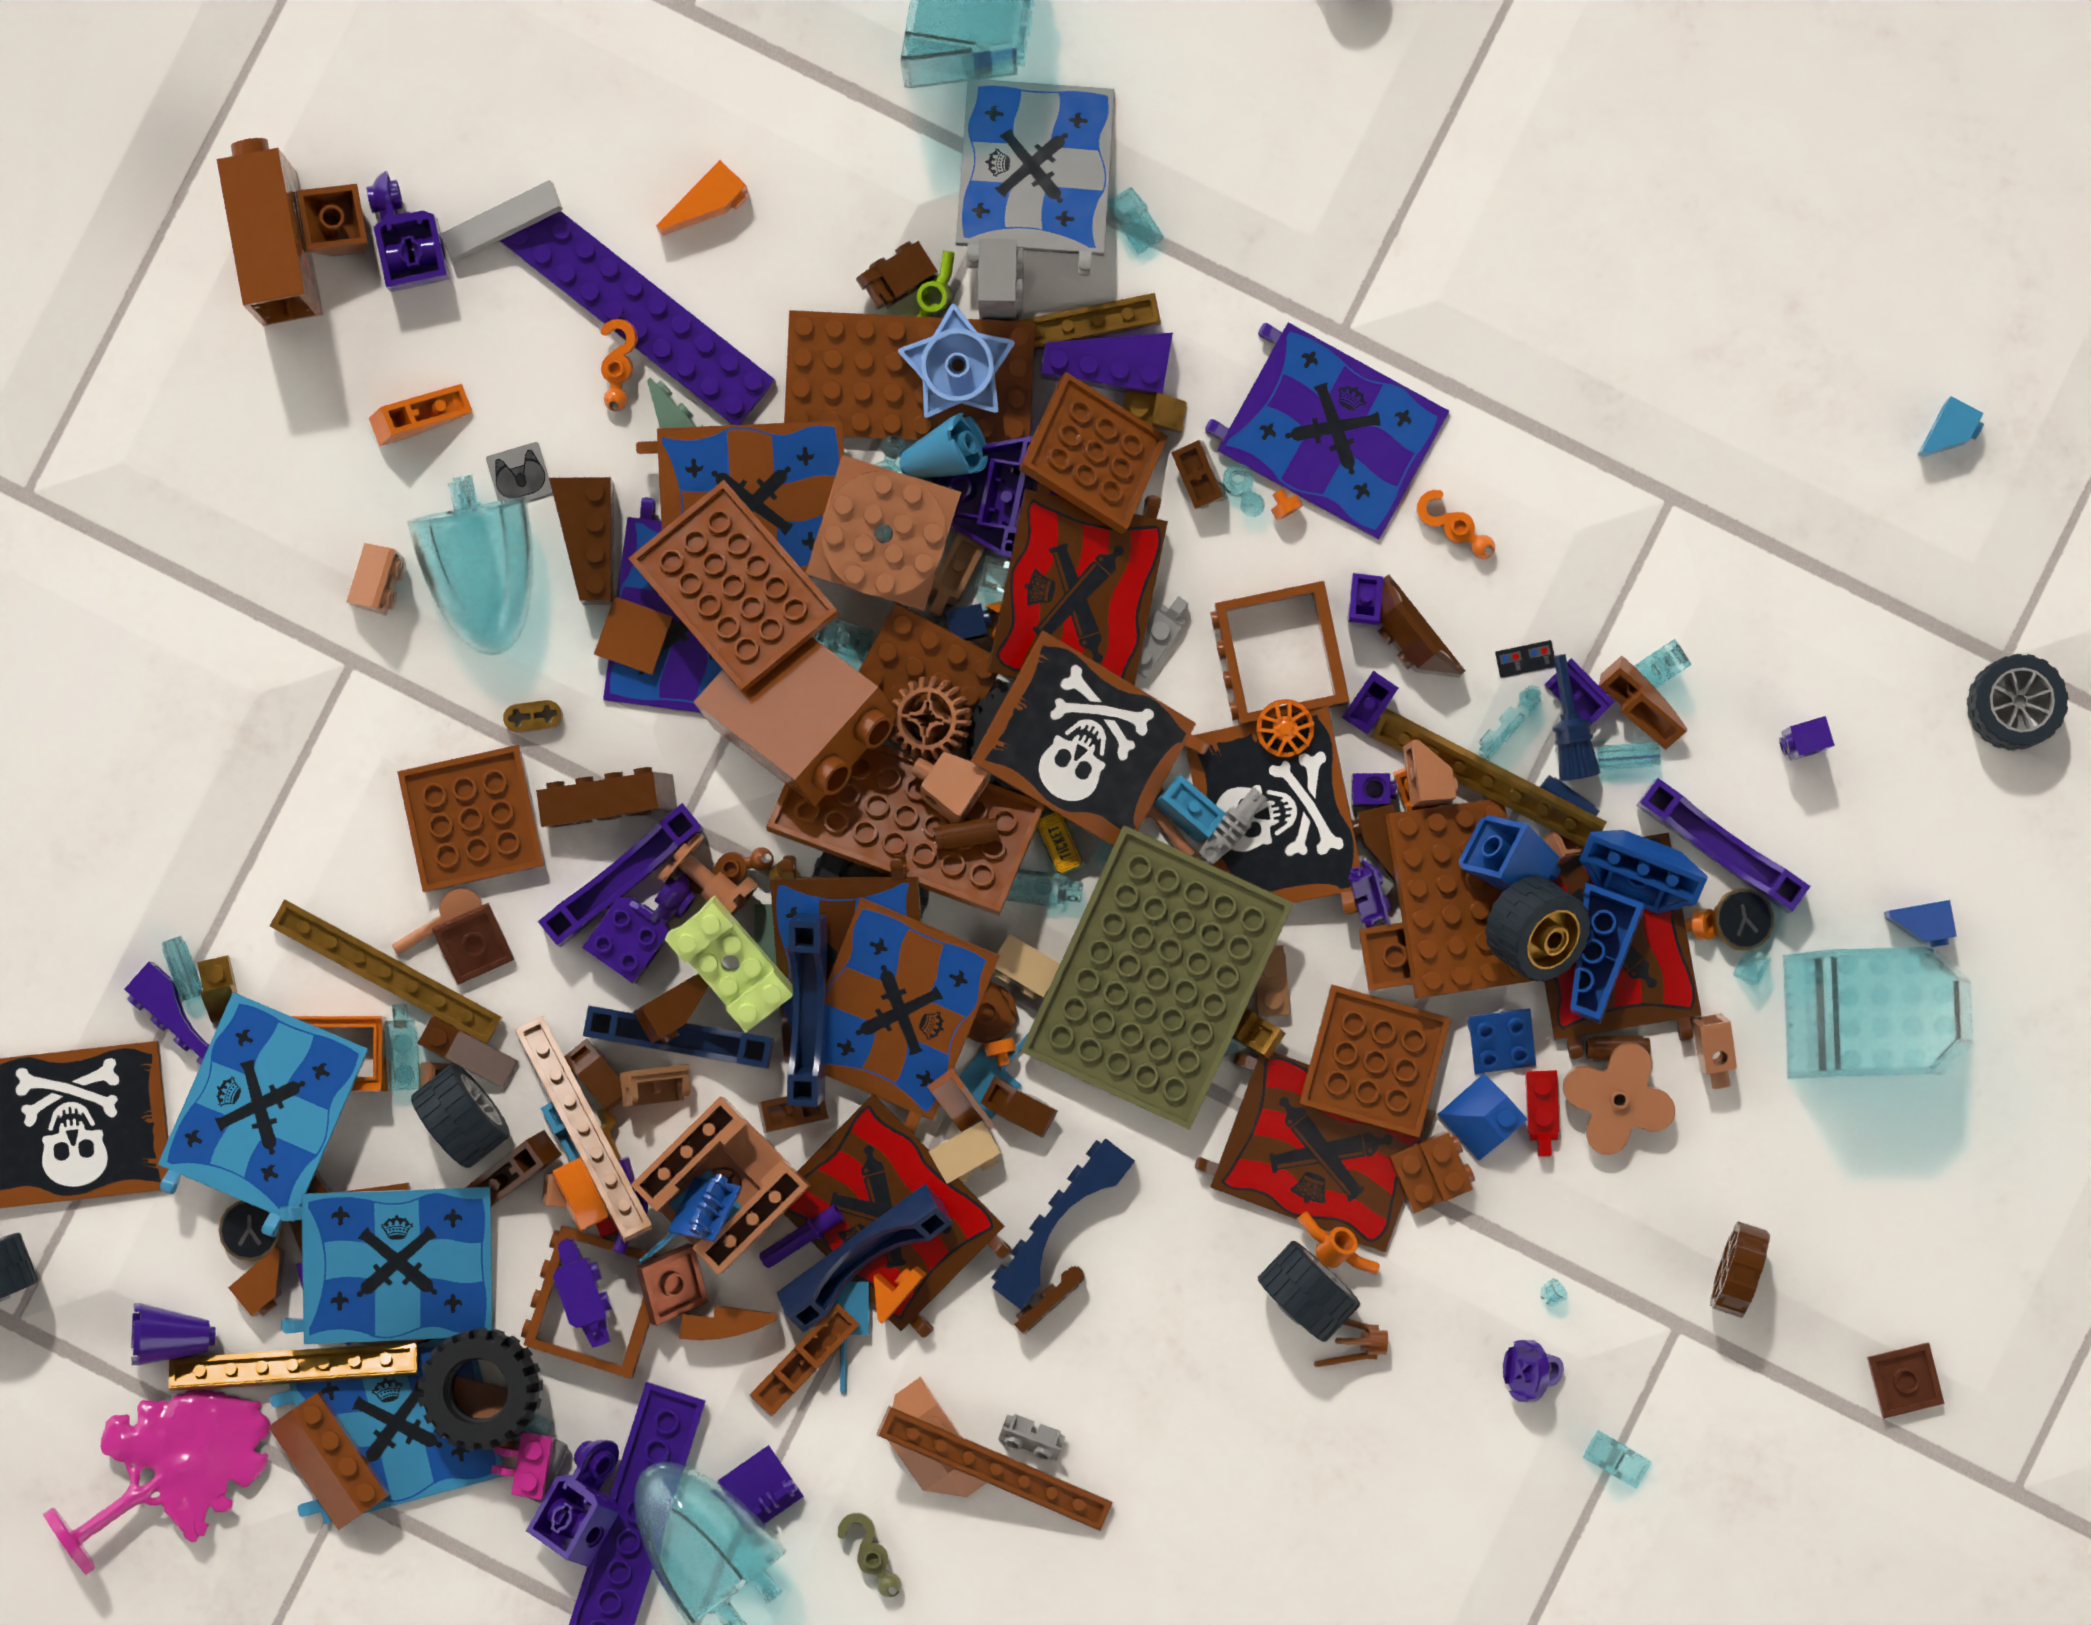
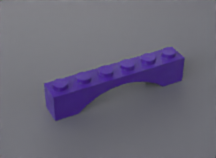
M1659 778L1653 780L1636 804L1641 810L1752 889L1761 893L1766 899L1786 913L1794 911L1811 887L1786 868L1770 860L1725 830L1682 794Z
M683 803L680 804L614 863L559 903L537 922L554 943L562 947L611 907L617 897H623L672 857L683 844H687L697 832L700 834L704 828Z
M148 961L124 988L130 994L127 1000L140 1011L143 1008L148 1010L153 1015L150 1020L162 1031L168 1028L175 1034L176 1037L173 1041L186 1052L189 1049L193 1050L199 1056L196 1061L201 1065L210 1044L198 1034L187 1018L179 997L177 982L157 964Z

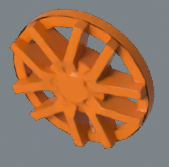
M1281 699L1268 704L1261 711L1256 723V733L1260 744L1269 753L1278 757H1293L1303 752L1311 743L1314 735V721L1310 712L1301 703L1294 700ZM1287 704V716L1280 715L1279 705ZM1292 705L1303 712L1292 717ZM1275 707L1277 719L1265 715ZM1306 715L1309 723L1298 726L1296 720ZM1262 720L1274 722L1273 729L1261 728ZM1309 727V735L1306 739L1298 731ZM1262 732L1273 733L1268 743L1264 741ZM1296 735L1304 742L1299 749L1291 740ZM1276 738L1282 740L1278 751L1270 748ZM1286 742H1288L1294 750L1288 753L1282 752Z

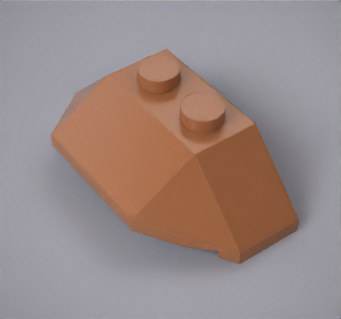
M921 1377L895 1394L894 1408L962 1437ZM888 1441L923 1491L968 1497L987 1483Z

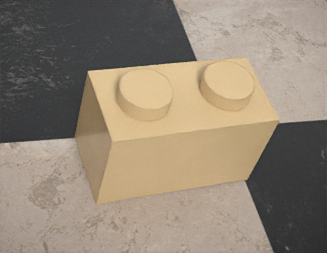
M1009 934L997 953L1000 957L993 975L1007 984L1012 979L1022 985L1019 991L1034 1000L1037 996L1044 999L1060 964Z
M983 1120L929 1151L930 1156L947 1184L957 1178L963 1183L972 1177L969 1171L980 1166L982 1170H985L999 1162L996 1156L1001 1153Z

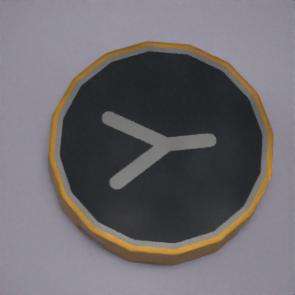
M1735 889L1720 898L1721 900L1713 911V927L1717 937L1722 942L1735 950H1752L1761 946L1770 937L1774 927V913L1770 902L1761 893L1752 889Z
M241 1200L226 1209L220 1219L218 1231L220 1241L229 1254L237 1259L253 1261L262 1259L278 1245L282 1226H280L279 1232L275 1237L263 1234L261 1229L270 1212Z

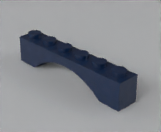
M795 914L789 920L793 1023L787 1073V1105L818 1107L825 1099L827 915Z
M588 1005L583 1031L584 1037L765 1069L770 1067L774 1038L686 1023L677 1029L680 1033L679 1036L665 1044L661 1039L652 1044L634 1013Z
M1106 1138L1102 1143L1096 1139L1086 1153L1090 1159L1082 1168L1077 1164L1067 1177L1071 1184L1065 1192L1058 1189L1048 1202L1052 1207L1045 1217L1041 1214L1038 1215L1029 1227L1033 1234L1026 1242L1022 1239L1019 1240L1010 1252L1014 1256L1007 1267L1001 1264L991 1277L995 1281L992 1288L1019 1309H1023L1041 1285L1040 1267L1043 1250L1058 1220L1070 1207L1084 1197L1101 1189L1116 1186L1135 1162L1134 1159Z
M925 1183L776 1292L786 1316L804 1333L829 1315L835 1301L846 1285L869 1263L900 1246L916 1242H928L944 1231L953 1222L943 1201Z

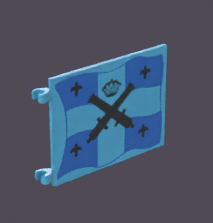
M233 992L158 1162L159 1166L169 1169L160 1184V1189L174 1194L178 1188L181 1175L270 1212L261 1231L263 1234L271 1237L277 1236L282 1223L279 1209L281 1206H301V1194L308 1192L369 1049Z
M490 1187L301 1194V1206L280 1207L279 1216L281 1220L293 1221L302 1219L303 1318L282 1319L281 1329L283 1333L304 1332V1344L440 1339L449 1338L477 1328L492 1330Z
M440 1338L418 1344V1375L289 1384L290 1391L270 1397L272 1407H279L294 1403L295 1407H297L315 1393L322 1392L391 1493V1495L365 1513L504 1476L491 1472L492 1465H504L503 1457L495 1454L494 1450L477 1449L473 1451L465 1450V1447L461 1445L455 1447L448 1443L449 1439L440 1438L434 1433L435 1426L432 1422L427 1424L423 1417L427 1413L424 1406H419L418 1398L422 1396V1389H418V1380L423 1378L424 1374L421 1369L424 1362L431 1358L430 1353L448 1338ZM478 1360L467 1362L456 1373V1376L483 1382ZM318 1500L300 1504L297 1508L300 1517L321 1512L324 1524L332 1522Z

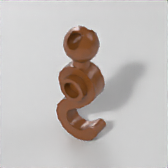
M764 847L754 849L749 857H744L737 852H728L718 859L712 873L717 875L719 872H722L733 883L744 879L748 869L754 868L760 872L769 870L773 865L774 856L769 849ZM766 854L771 855L770 862L766 860ZM687 876L691 885V891L701 894L703 889Z

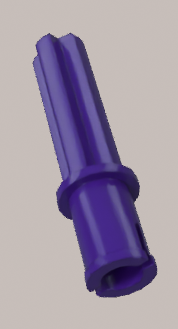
M832 1204L831 1207L814 1218L808 1217L805 1224L760 1252L759 1258L762 1264L767 1268H771L815 1238H823V1233L844 1221L841 1211L835 1204Z

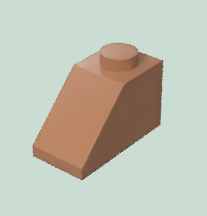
M1412 740L1403 746L1411 807L1447 805L1456 799L1458 782L1456 777H1453L1452 767L1420 740Z

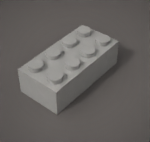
M979 238L978 309L980 320L1016 321L1017 314H1023L1022 283L1024 280L1023 248H1017V239Z

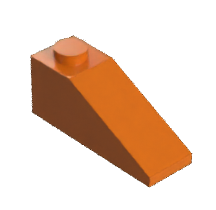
M719 160L656 225L658 232L663 236L725 214L732 207L735 210L738 209L748 197L746 195L748 192L747 185Z
M462 384L382 406L368 419L379 446H384L471 414L473 411Z

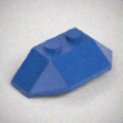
M1626 830L1590 832L1579 859L1595 886L1643 903L1644 909L1657 914L1679 909L1687 905H1696L1708 878L1681 851Z

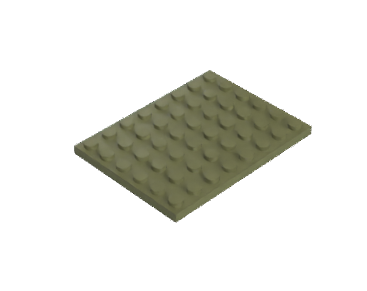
M1123 825L1020 1052L1190 1130L1294 903Z

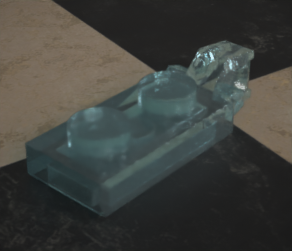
M1019 869L1007 901L1056 907V904H1064L1065 900L1080 902L1083 883L1068 880V877L1060 876V874Z
M407 1004L392 1005L393 1021H386V1029H384L389 1091L420 1089L419 1049L415 1019L408 1020Z

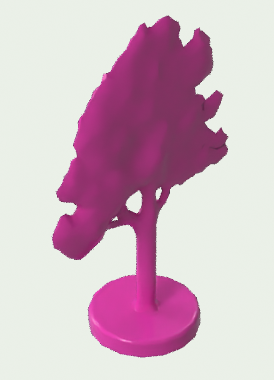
M188 1390L183 1394L178 1393L174 1395L170 1402L165 1400L159 1402L142 1400L137 1406L138 1420L134 1426L130 1425L128 1414L110 1417L106 1421L100 1447L104 1455L125 1463L130 1477V1485L126 1492L75 1530L70 1528L55 1508H51L43 1513L50 1528L82 1572L87 1575L95 1569L92 1558L82 1545L83 1542L138 1504L145 1503L150 1506L161 1504L164 1507V1512L171 1517L183 1532L184 1538L190 1542H196L199 1536H205L209 1524L204 1521L209 1506L215 1512L229 1511L232 1508L233 1501L224 1496L227 1491V1482L231 1479L241 1487H247L265 1470L269 1455L267 1453L259 1454L254 1451L258 1442L267 1437L268 1427L270 1426L269 1419L260 1412L259 1408L262 1405L260 1401L242 1400L236 1396H226L224 1392L216 1393L212 1390ZM150 1467L155 1472V1476L150 1482L140 1487V1473L144 1468ZM158 1491L160 1493L158 1497L151 1498L154 1492Z

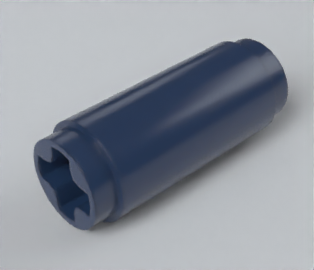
M1548 775L1540 786L1544 790L1595 816L1600 811L1593 803L1556 777L1553 778L1551 775Z

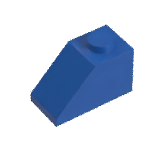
M1950 900L1884 912L1885 919L1920 943L1930 942L1931 948L1949 945L1948 938L1957 937Z

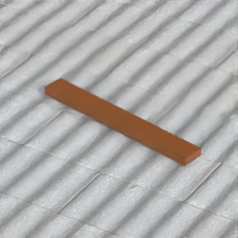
M888 1406L876 1433L881 1438L1101 1531L1113 1503L1106 1498L891 1406Z

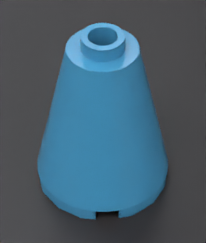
M964 413L953 415L902 452L899 461L902 473L919 479L975 474L982 471L986 467L988 455L983 456L982 447L986 446V442L981 429L970 416L964 418L962 416Z

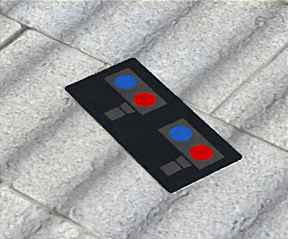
M1551 640L1495 652L1501 678L1555 667V655Z

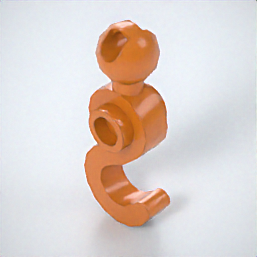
M622 319L610 320L604 324L600 331L604 336L610 335L616 329H621L626 334L625 343L608 354L601 364V373L604 379L610 382V389L604 395V403L609 410L615 412L621 411L627 405L628 398L626 392L622 389V385L632 376L633 363L626 355L633 351L638 341L635 327L630 322ZM615 402L618 405V409L616 410L613 409V404Z
M1441 490L1427 491L1420 497L1416 512L1419 520L1424 525L1434 528L1444 526L1443 531L1449 541L1456 544L1468 542L1471 545L1472 553L1479 559H1487L1494 554L1495 543L1493 539L1487 535L1479 536L1474 532L1475 524L1470 515L1464 512H1453L1432 517L1428 514L1426 510L1427 504L1430 501L1441 500L1444 495ZM1485 548L1492 549V554L1487 555Z

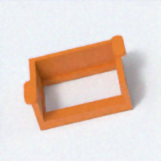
M291 1016L315 1027H374L373 1077H357L351 1091H389L391 1089L392 1061L385 1057L386 1017Z

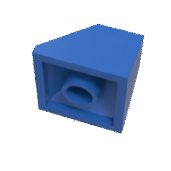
M1484 1073L1437 1114L1478 1161L1506 1140L1528 1120L1510 1098Z

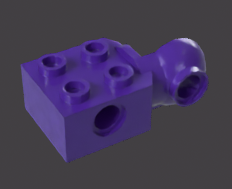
M383 172L376 178L372 186L366 187L372 214L379 212L380 221L373 228L386 288L393 292L450 280L438 219L434 214L423 210L398 214L397 209L403 208L397 179L391 181L388 172Z
M685 873L677 880L670 878L665 883L654 902L659 904L655 911L634 898L617 897L582 948L631 983H637L666 943V935L671 930L669 926L670 921L674 916L681 918L696 898V895L691 893V885Z
M612 1440L583 1442L574 1454V1462L577 1465L573 1475L555 1477L526 1532L564 1559L589 1567L619 1514L616 1502L600 1490L604 1481L616 1467L619 1459L618 1445Z

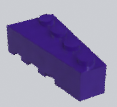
M1173 333L1046 342L1041 379L1059 381L1060 377L1067 372L1089 387L1125 393L1130 391L1154 396L1157 393L1163 394Z

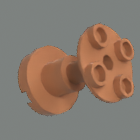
M697 832L688 844H683L673 856L675 861L672 865H667L657 878L665 884L681 870L703 889L701 896L705 900L709 901L715 895L733 916L746 904L759 884L748 876L737 886L722 872H719L717 875L713 874L693 856L705 840Z

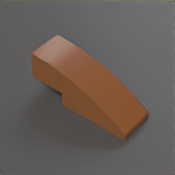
M1623 656L1619 657L1601 673L1599 686L1621 705L1620 712L1666 750L1687 732V727L1666 699Z
M721 1305L715 1306L714 1317L684 1313L682 1314L679 1339L713 1340L742 1335L778 1320L779 1313Z

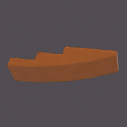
M837 1303L831 1309L829 1315L818 1322L749 1396L772 1417L860 1324Z

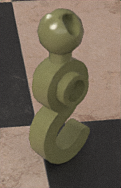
M863 1513L846 1515L838 1526V1537L841 1539L845 1538L848 1527L853 1523H860L864 1526L865 1536L860 1544L857 1555L858 1565L863 1572L877 1576V1589L882 1596L889 1598L896 1596L901 1590L902 1583L896 1574L889 1573L886 1569L888 1563L887 1550L883 1545L872 1542L875 1536L873 1521ZM889 1588H896V1594L891 1595L889 1593Z

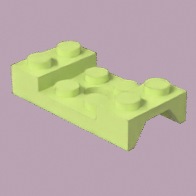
M715 895L709 899L698 913L680 927L671 929L666 935L665 941L684 963H690L727 1006L726 1011L745 1032H748L793 996L791 982ZM733 955L739 960L740 965L735 969H728L723 965L722 959L725 956Z

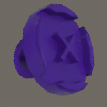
M1517 1340L1514 1342V1346L1509 1347L1505 1353L1503 1378L1505 1384H1509L1512 1390L1509 1391L1510 1395L1519 1402L1537 1401L1544 1395L1547 1387L1556 1385L1563 1376L1564 1365L1562 1360L1557 1356L1547 1354L1535 1340Z

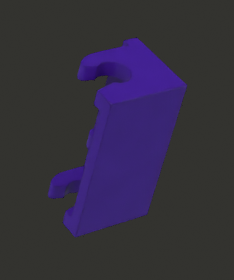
M1571 658L1567 664L1575 711H1579L1580 717L1591 721L1592 725L1614 701ZM1555 673L1544 685L1561 701L1557 674Z

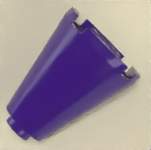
M134 1303V1312L139 1313H133L131 1348H133V1356L137 1357H131V1365L139 1366L208 1352L209 1345H215L216 1328L210 1327L209 1320L142 1303Z

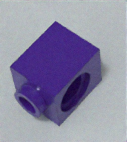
M1353 773L1351 775V806L1390 805V799H1396V781H1390V773ZM1369 782L1379 783L1382 787V795L1378 798L1369 797L1365 791L1366 784Z

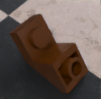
M587 1038L564 1056L568 1065L606 1112H609L623 1100L620 1078Z
M994 1076L980 1102L1004 1119L1044 1138L1058 1110L1036 1096L1022 1092L997 1076Z

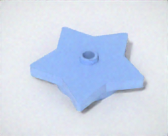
M951 304L932 337L898 349L899 354L923 379L924 417H931L960 403L997 413L998 400L995 373L1013 348L1015 342L1010 339L978 333L957 305ZM960 359L964 362V368L961 371H955L952 368L954 360Z

